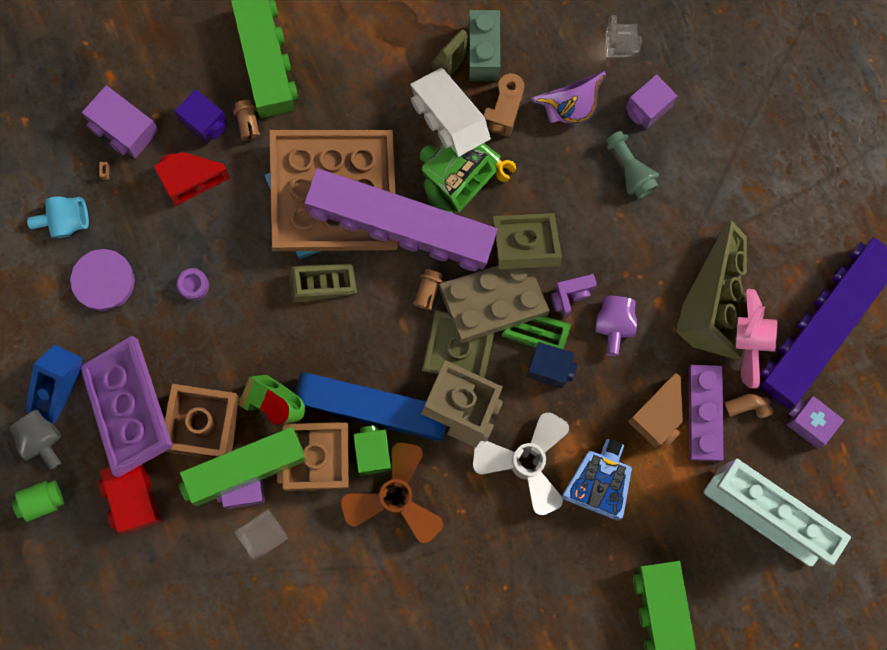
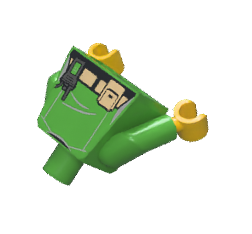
M485 143L459 157L451 147L445 148L442 144L437 150L433 146L427 145L422 149L419 156L420 160L425 163L421 171L426 178L423 186L428 202L432 207L450 213L454 211L460 213L495 172L497 179L501 182H508L510 177L503 172L502 168H507L510 172L514 173L516 165L510 160L502 162L500 160L501 156Z

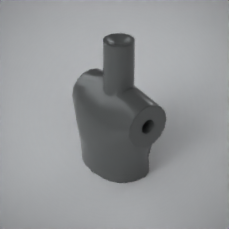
M38 409L25 415L8 428L15 440L17 451L26 461L40 454L50 470L61 464V461L51 448L61 438V434L53 423L47 421L41 415Z

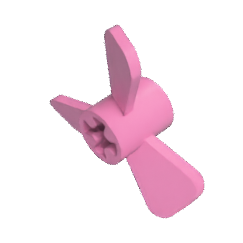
M747 289L748 318L738 317L736 349H745L741 367L742 382L749 388L757 389L760 384L759 350L775 352L777 320L763 319L765 307L762 306L756 290Z

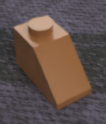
M675 373L628 421L654 448H657L662 443L668 446L680 434L676 428L683 422L681 377Z

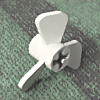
M544 413L539 417L531 443L521 445L515 452L488 441H480L474 449L473 468L476 473L481 475L512 469L516 476L528 480L532 507L536 514L546 515L555 511L562 505V496L541 471L546 464L545 452L567 435L569 425L553 413ZM530 452V454L536 457L533 459V464L536 465L533 471L525 469L521 462L517 461L521 455L527 458Z

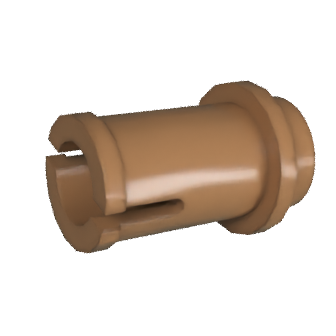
M252 100L236 102L235 109L233 110V114L238 119L242 141H249L248 136L250 135L251 140L260 137L255 116L257 108L256 105H253Z
M425 269L424 274H420L419 278L422 280L413 302L414 306L419 305V308L432 311L439 284L444 282L441 280L443 274L430 269Z

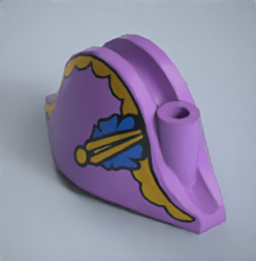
M600 71L560 89L530 97L533 103L545 106L550 123L557 121L573 124L582 123L588 120L596 109L598 89L606 76L605 71Z

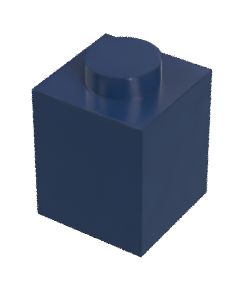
M538 342L527 377L563 388L567 380L573 381L577 369V363L572 362L575 353Z

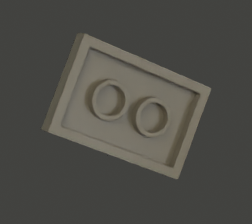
M497 265L439 284L440 293L460 344L547 316L550 311L532 268L498 269Z

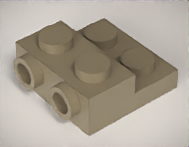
M445 360L421 414L450 427L447 435L476 448L480 440L486 442L491 434L494 424L489 423L491 417L496 418L503 401L498 399L502 386Z

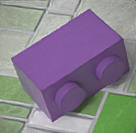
M107 85L82 111L88 121L86 126L98 137L104 134L111 140L109 144L122 155H125L127 152L135 159L159 132L153 120Z

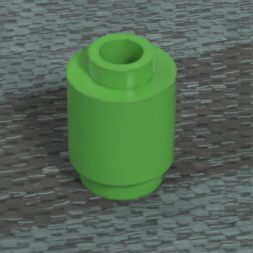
M45 480L15 492L16 499L11 501L17 518L23 517L26 522L58 510L57 507L64 505L63 496L55 480L49 483Z

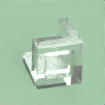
M610 15L606 27L607 57H637L642 45V37L638 36L637 24H617V15Z
M266 510L235 531L251 558L256 561L288 539V536L270 510Z

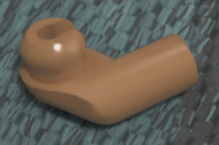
M746 394L725 402L730 417L749 410H755L757 417L760 419L773 414V409L770 406L772 402L768 397Z

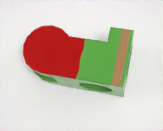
M268 375L249 376L238 403L239 406L247 411L262 410L267 414L268 419L276 425L298 422L302 419L305 412L302 399Z

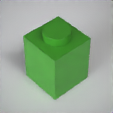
M368 426L360 428V433L353 434L360 476L392 471L386 429L379 430V426Z

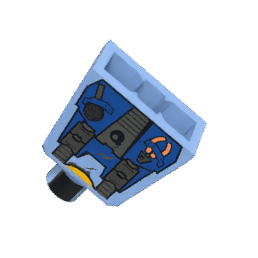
M606 439L601 454L588 451L564 490L562 499L617 521L622 519L632 467L619 462L624 445L617 441Z

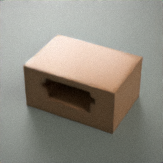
M99 162V177L101 180H109L110 165L108 162Z

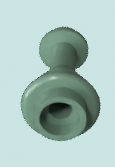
M619 131L607 138L606 142L608 145L606 148L607 150L615 149L624 164L627 194H635L640 199L659 187L656 182L659 173L634 158L625 144L628 135H624L622 131Z

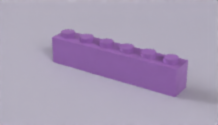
M319 168L316 169L305 200V211L309 212V216L316 220L326 222L327 219L340 222L339 226L346 230L356 232L357 229L370 232L369 236L376 240L386 242L387 239L400 242L399 246L406 250L417 251V249L430 252L429 256L436 260L447 261V259L460 262L459 266L469 271L484 269L498 228Z

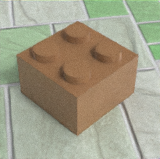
M172 384L165 423L173 447L166 452L214 459L231 452L240 409L238 405L240 397L232 392Z

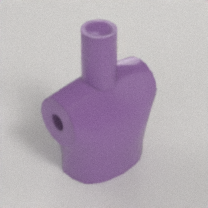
M605 296L603 298L600 312L597 315L595 332L608 335L606 354L609 356H619L621 337H635L637 318L635 315L636 301L631 298L621 296Z

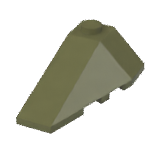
M732 220L726 221L682 305L680 318L677 322V333L693 348L733 359H741L743 349H736L738 317H741V303H747V294L743 292L741 275L747 273V236Z

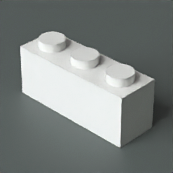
M442 67L410 84L414 94L411 102L418 114L424 113V118L432 131L437 130L444 147H451L458 157L491 139L485 117Z

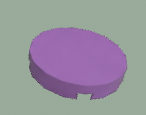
M99 249L90 251L77 261L73 267L70 281L72 291L79 302L91 310L103 312L119 307L128 300L133 292L135 277L133 269L125 257L116 251Z

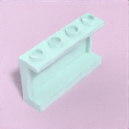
M737 458L720 466L703 492L707 497L809 567L814 566L818 558L830 566L834 565L851 539L850 535Z

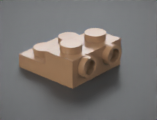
M348 423L283 424V430L290 427L294 428L307 459L306 462L277 473V483L283 484L284 491L349 489Z

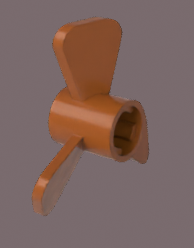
M400 442L392 448V480L387 481L381 487L380 493L344 495L341 499V508L345 521L352 527L363 524L384 509L390 514H402L416 539L420 543H429L442 530L443 521L439 516L412 502V491L408 485L423 457V451L417 445ZM395 488L401 489V495L405 497L404 504L392 505L391 500H386L387 494H394Z

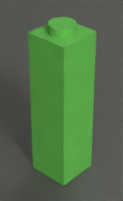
M290 427L180 472L183 481L179 482L178 485L184 500H190L191 504L199 506L306 462L307 459L296 431L293 427Z

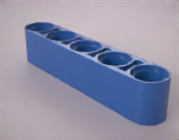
M299 374L294 394L302 399L305 409L427 439L444 440L447 426L421 414L426 401L314 374Z

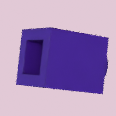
M196 89L175 110L179 121L206 144L212 138H218L225 130L227 121L223 111Z

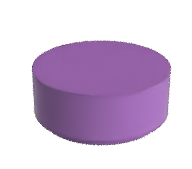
M189 268L180 273L176 286L179 293L185 299L197 301L207 294L209 280L201 270Z

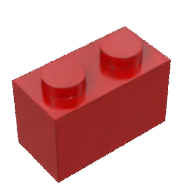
M145 463L121 477L112 475L110 467L100 470L102 479L98 481V485L103 498H108L111 510L107 511V516L113 530L117 529L118 533L126 535L162 523Z

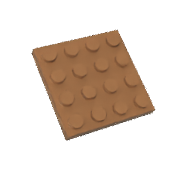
M269 130L272 252L397 250V241L387 239L386 242L379 241L370 237V232L357 229L356 232L349 231L340 227V222L327 219L326 222L319 221L310 217L309 212L305 211V200L317 168L396 194L393 130Z

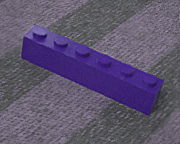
M875 237L866 244L860 242L849 255L853 259L848 267L842 265L831 279L835 284L830 291L825 288L816 298L814 304L818 307L812 315L807 312L796 325V328L799 329L794 338L789 336L779 347L778 352L781 353V356L775 363L772 360L769 361L761 371L760 376L763 379L759 384V388L786 409L797 405L887 284V246Z

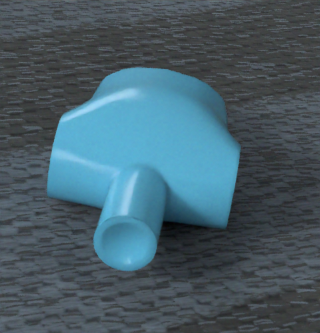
M82 197L47 198L45 202L46 214L29 217L27 220L30 229L48 226L51 238L54 239L69 237L74 232L86 229L89 226L87 206Z

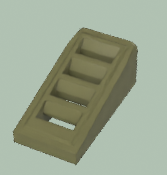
M462 29L435 56L430 64L434 70L442 67L451 76L466 59L467 32Z
M353 264L292 267L289 272L292 303L357 294ZM343 273L345 287L340 288L338 274ZM326 275H331L332 288H327ZM318 276L319 289H314L313 277ZM302 278L306 280V290H301L300 279Z

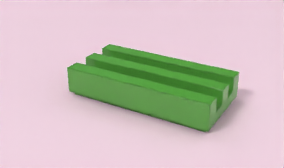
M546 316L532 320L562 330L561 335L524 323L513 326V328L559 342L558 345L511 331V327L504 329L502 334L504 338L535 348L537 343L541 342L564 349L571 324Z

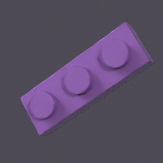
M690 365L689 461L721 462L724 460L722 366Z

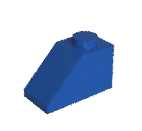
M57 345L52 346L33 365L24 412L30 413L38 409L47 421L54 424L78 382L83 358Z

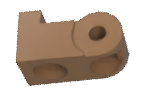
M510 73L504 75L499 80L495 110L486 108L484 113L488 131L511 137L524 92V82L520 76Z

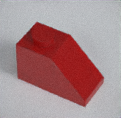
M184 152L166 155L158 164L154 165L175 206L230 179L223 163Z

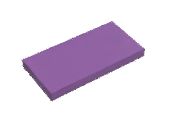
M130 336L81 365L80 369L112 475L121 477L173 447L137 338Z

